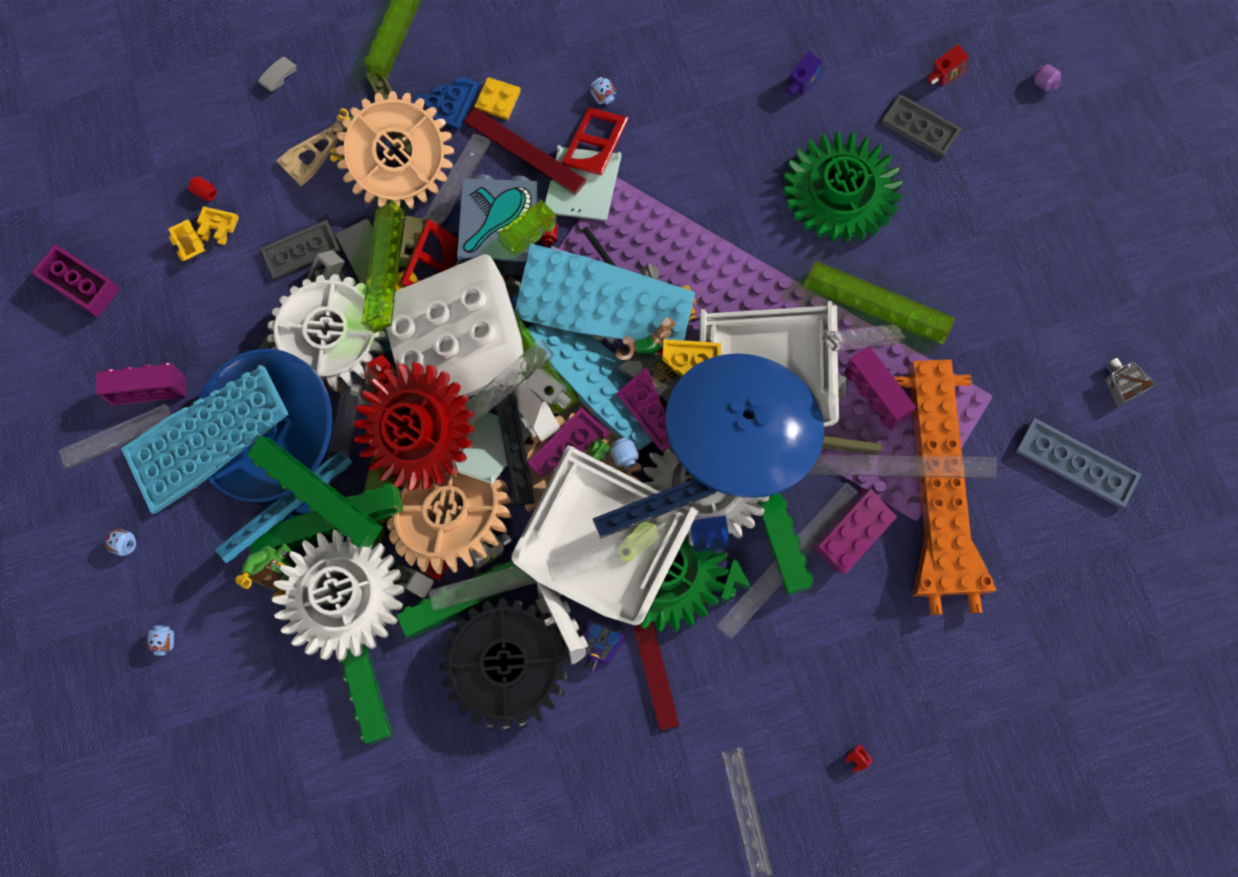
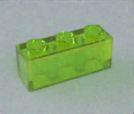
M540 200L498 232L499 242L513 256L517 253H522L530 243L537 242L542 234L546 231H551L555 227L556 214Z

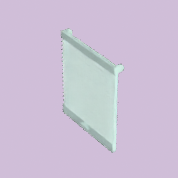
M558 145L556 160L562 164L569 148H563L561 145ZM576 149L572 158H589L600 152ZM618 152V154L612 153L602 176L568 167L586 179V184L576 196L551 180L543 213L607 221L622 157L621 152Z
M477 409V416L468 419L469 424L475 426V432L468 434V439L473 442L472 448H464L463 450L467 456L465 463L456 462L455 464L458 467V473L493 484L507 465L498 415ZM520 423L525 443L531 433L528 428H525L523 423Z

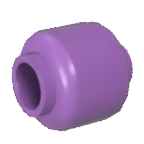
M1050 64L1041 65L1033 75L1034 84L1047 92L1053 88L1057 89L1062 81L1060 79L1061 72Z

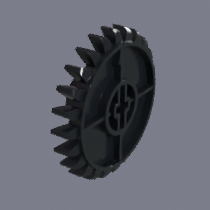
M501 598L498 602V608H493L489 601H485L483 604L484 612L479 614L476 609H469L471 619L468 622L461 618L456 621L461 630L458 633L448 632L447 637L453 644L452 647H443L441 653L448 656L449 661L441 663L439 669L449 672L450 676L442 681V686L454 687V690L448 696L449 702L453 703L461 699L462 703L459 706L458 713L465 715L472 709L471 721L475 725L485 716L487 717L486 724L489 730H494L499 719L504 730L508 732L511 730L512 719L515 718L522 728H527V714L530 713L536 720L541 721L542 714L539 709L541 705L551 710L555 709L553 701L549 698L550 694L564 696L565 694L564 690L556 683L557 680H570V675L560 669V665L571 663L569 656L559 654V651L565 649L567 645L562 639H554L560 633L557 625L549 628L545 625L544 620L551 617L549 613L542 614L539 618L536 617L537 605L532 604L524 611L521 599H516L513 606L508 607L507 600ZM509 647L517 648L523 654L513 655L509 651ZM505 658L511 663L524 662V665L507 666L508 671H505L501 666L489 667V664H504ZM515 673H520V675L513 681L509 680L510 678L515 677ZM490 674H499L503 677V683L494 681Z

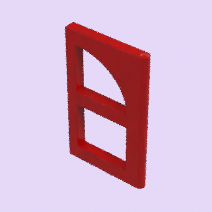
M589 107L562 164L602 176L629 119L625 116ZM592 117L616 124L609 140L584 133ZM579 142L604 148L600 153L589 158H572Z
M426 219L399 284L404 287L415 284L410 280V276L418 259L439 273L452 268L458 253L459 238L432 220ZM429 231L434 233L442 246L443 264L422 251Z

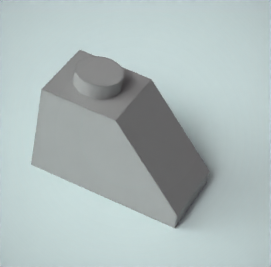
M333 250L319 253L316 255L306 279L313 283L316 282L318 275H323L326 280H330L333 274L339 275L345 261Z
M397 564L394 570H400L401 577L394 582V585H401L404 587V590L425 599L426 595L431 591L434 581L416 570Z

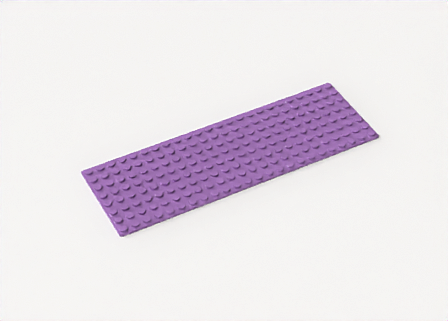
M616 177L607 221L580 218L558 248L572 254L604 262L582 232V229L588 226L617 267L641 274L642 268L649 263L658 268L659 281L678 287L689 285L691 291L695 292L696 304L692 306L696 312L694 314L696 319L688 322L684 341H699L701 309H705L707 313L828 306V299ZM837 305L838 373L846 378V395L839 401L838 422L832 426L824 427V436L882 444V449L878 456L822 448L817 462L858 487L871 489L886 504L909 518L918 520L922 514L912 415L908 420L891 431L888 427H884L880 422L879 415L868 406L867 399L858 393L854 382L848 380L845 375V369L849 359L868 346L871 347L890 374L896 377L908 376L907 367L913 361L931 359ZM971 384L969 387L955 386L961 448L992 399L991 394L974 384ZM902 388L910 398V388Z

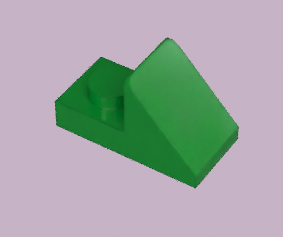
M733 560L726 587L720 600L728 603L729 598L734 599L737 590L736 587H733L734 585L746 589L750 588L746 576L739 563Z

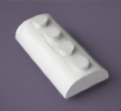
M537 581L540 599L536 600L541 614L549 613L551 617L544 620L545 625L548 628L555 625L558 626L560 633L554 639L565 641L567 647L560 650V653L569 656L571 665L585 657V648L588 647L584 636L579 637L577 633L579 626L575 618L570 619L568 615L571 612L569 605L566 601L562 602L559 597L562 594Z

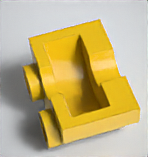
M188 219L168 229L171 234L169 235L170 241L179 248L177 254L181 261H187L205 252L199 235L194 231Z

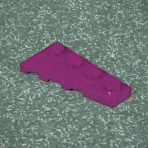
M644 368L616 394L658 448L665 452L670 447L665 425L666 410L648 369Z
M581 407L535 454L527 465L542 478L556 469L568 445L584 452L597 437L603 440L610 436V433Z

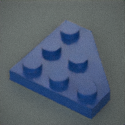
M461 77L450 85L446 86L444 84L432 89L433 91L428 94H420L415 97L413 104L420 98L424 99L423 110L426 111L431 107L437 109V113L433 117L434 121L444 119L446 127L459 130L479 85L478 82Z

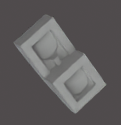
M283 56L264 72L258 82L272 92L284 84V78L296 72V65Z

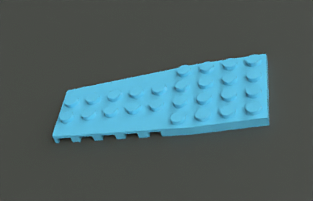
M530 244L514 315L518 320L569 332L623 339L625 335L633 338L634 341L657 332L656 329L666 317H670L676 324L670 330L671 334L669 337L664 339L684 341L695 292L589 257Z
M534 324L521 332V338H525L530 343L529 348L533 352L537 351L542 356L541 361L545 365L548 363L551 365L556 377H562L566 381L565 386L570 391L574 390L579 395L577 399L618 439L626 438L633 441L638 452L653 441L616 394L631 381L629 377L619 371V366L624 362L623 360L617 358L613 352L589 334L569 332L539 324Z
M258 365V369L250 373H244L241 375L242 378L235 382H228L226 387L219 391L214 390L205 399L200 398L193 402L194 405L189 408L184 407L121 448L152 514L158 513L203 483L256 441L259 436H262L288 415L264 366Z

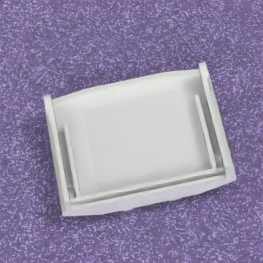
M483 254L381 297L384 321L396 368L397 364H405L412 373V362L422 364L424 372H426L427 365H433L437 368V377L441 371L449 373V385L452 382H459L461 385L458 393L459 396L467 395L468 397L503 384L512 386L522 381L521 373L525 368L522 338L504 279L491 256Z
M828 301V306L707 313L705 309H701L699 342L721 343V355L751 354L783 365L795 373L815 396L822 413L824 427L832 426L838 422L837 305H833L832 301ZM748 412L743 413L746 419H753L752 414Z
M568 445L512 553V561L536 581L606 617L638 625L643 622L698 511L686 505L648 520L649 523L656 525L661 538L633 560L624 561L620 559L618 548L637 525L600 539L592 518L660 491ZM628 548L624 549V555L627 556L630 554V550Z

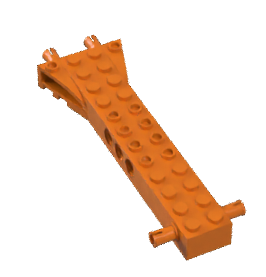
M952 360L913 361L907 367L908 376H893L901 388H910V398L916 406L912 413L924 541L911 597H928L929 615H942L941 596L966 595L969 602V614L983 613L980 595L990 594L997 590L977 548L971 540L955 386H971L972 379L969 380V378L972 377L971 374L954 375Z

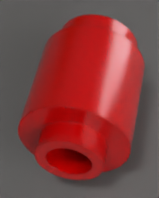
M194 177L189 182V191L202 200L210 202L215 198L217 190L214 185L202 177Z
M545 217L539 225V241L545 246H551L557 242L558 224L554 218Z

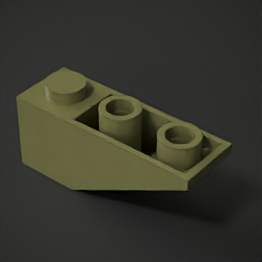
M406 216L398 266H407L422 231L424 219Z

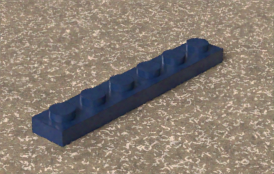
M694 478L592 518L600 539L714 495V490Z

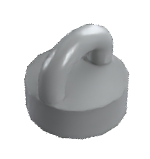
M648 263L642 268L641 275L658 280L659 270L656 266Z
M509 276L504 281L509 297L518 296L521 284L518 280Z

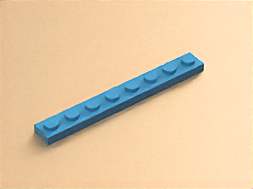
M340 450L318 467L314 473L328 484L340 472L346 470L352 464V461ZM293 492L279 498L217 547L215 551L225 563H228L303 502L297 500L293 496Z

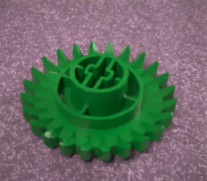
M837 131L832 145H829L826 135L822 134L819 149H817L811 139L807 144L808 155L799 148L796 153L798 163L790 159L788 168L791 173L785 172L784 176L785 183L790 186H784L783 192L786 197L791 198L787 200L786 205L788 209H796L793 218L796 221L804 220L803 228L806 231L812 228L815 229V236L821 238L824 234L829 235V241L835 242L837 237H842L845 243H850L853 236L861 241L865 239L866 232L871 235L877 234L880 229L878 225L882 227L887 226L891 220L887 216H894L899 208L891 204L899 203L903 195L892 192H896L901 188L903 180L891 181L897 176L900 168L897 166L886 170L892 155L889 154L879 160L881 144L869 152L867 151L869 137L866 136L859 147L855 146L854 132L848 137L847 143L842 144L840 132Z
M685 536L676 554L682 566L677 564L674 558L641 623L642 629H647L650 623L653 622L656 624L657 632H663L665 624L670 623L672 630L676 632L679 631V621L684 620L689 627H692L695 623L693 617L695 613L702 618L708 616V611L704 605L716 606L719 602L712 595V592H723L726 587L723 583L716 581V578H723L728 575V569L717 567V564L722 563L727 558V553H714L721 544L719 538L714 539L712 547H706L704 539L700 538L695 546H691L689 536Z

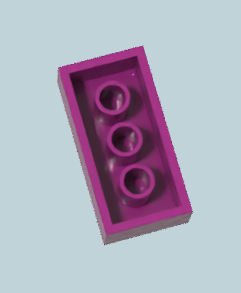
M56 244L32 272L40 281L97 318L120 290L112 280Z
M866 347L849 359L845 375L850 382L853 381L857 386L858 393L867 399L870 409L879 415L882 425L888 427L891 431L908 420L916 406L871 347Z
M161 363L159 366L142 365L141 368L124 367L122 370L105 369L104 372H96V394L111 406L186 398V376L171 363Z
M860 489L810 546L836 573L846 574L897 516L871 489Z

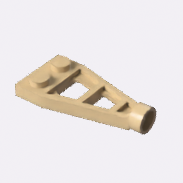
M336 121L328 129L289 149L276 160L277 163L302 186L315 175L330 154L331 149L339 142L336 135L342 132V125ZM326 139L329 142L323 151L319 152L314 145L320 140ZM307 150H312L316 155L310 165H305L299 159V155Z

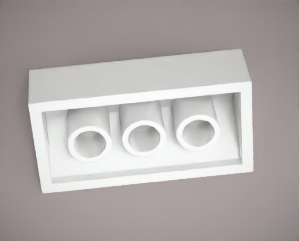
M521 373L522 381L513 385L519 419L525 428H528L533 437L537 436L543 441L561 428L547 402L525 384L527 379Z

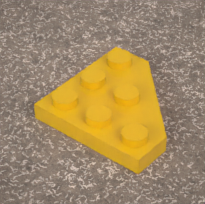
M663 339L662 360L680 377L700 362L721 355V343Z

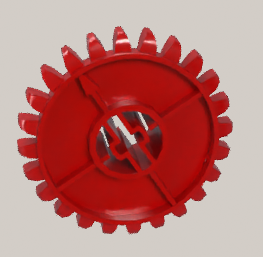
M412 362L411 373L407 365L397 364L400 376L393 370L385 369L383 373L388 383L380 379H372V384L379 392L363 391L361 393L372 403L370 406L360 405L355 408L357 411L368 416L367 420L353 422V426L367 429L366 434L356 437L354 441L357 443H369L370 447L362 451L359 456L362 458L376 457L367 469L372 471L384 467L385 469L379 478L380 481L390 480L396 475L393 485L397 488L402 487L408 480L407 491L416 490L420 485V481L423 490L430 489L434 483L433 477L437 485L443 484L446 481L445 472L449 475H455L458 472V467L455 463H465L467 460L463 450L464 448H472L473 442L468 439V434L475 432V426L470 425L468 419L474 416L473 410H466L465 405L469 402V398L467 395L459 396L458 393L461 389L459 382H452L449 385V373L441 371L437 377L438 371L435 366L427 365L426 372H424L422 364Z

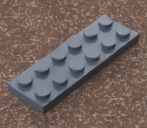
M1036 418L1032 420L1016 450L1018 454L1121 509L1126 507L1142 475Z

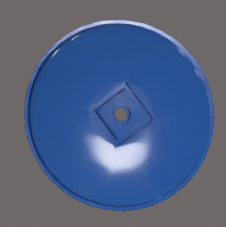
M269 348L241 353L218 368L205 384L198 399H205L214 390L219 391L226 387L228 382H235L242 378L241 375L244 373H250L258 369V365L264 366L288 415L273 426L270 432L267 431L262 436L272 439L314 473L324 458L332 431L330 399L323 381L315 370L304 360L293 354ZM256 441L208 478L218 490L242 501L267 502L292 493L291 490L282 488L277 479L267 476L265 474L266 470L252 464V459L247 456V453Z
M740 353L725 354L700 362L679 379L667 404L665 415L666 433L669 444L678 461L699 482L713 490L730 496L761 498L790 489L810 472L822 449L824 422L815 396L795 373L783 365L761 356ZM748 412L752 414L753 419H746L743 413Z

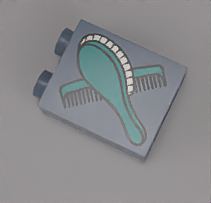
M477 174L472 178H463L457 254L458 265L487 254L495 262L501 276L523 277L530 244L535 245L537 181H530L524 176H513L509 180H496L486 174Z

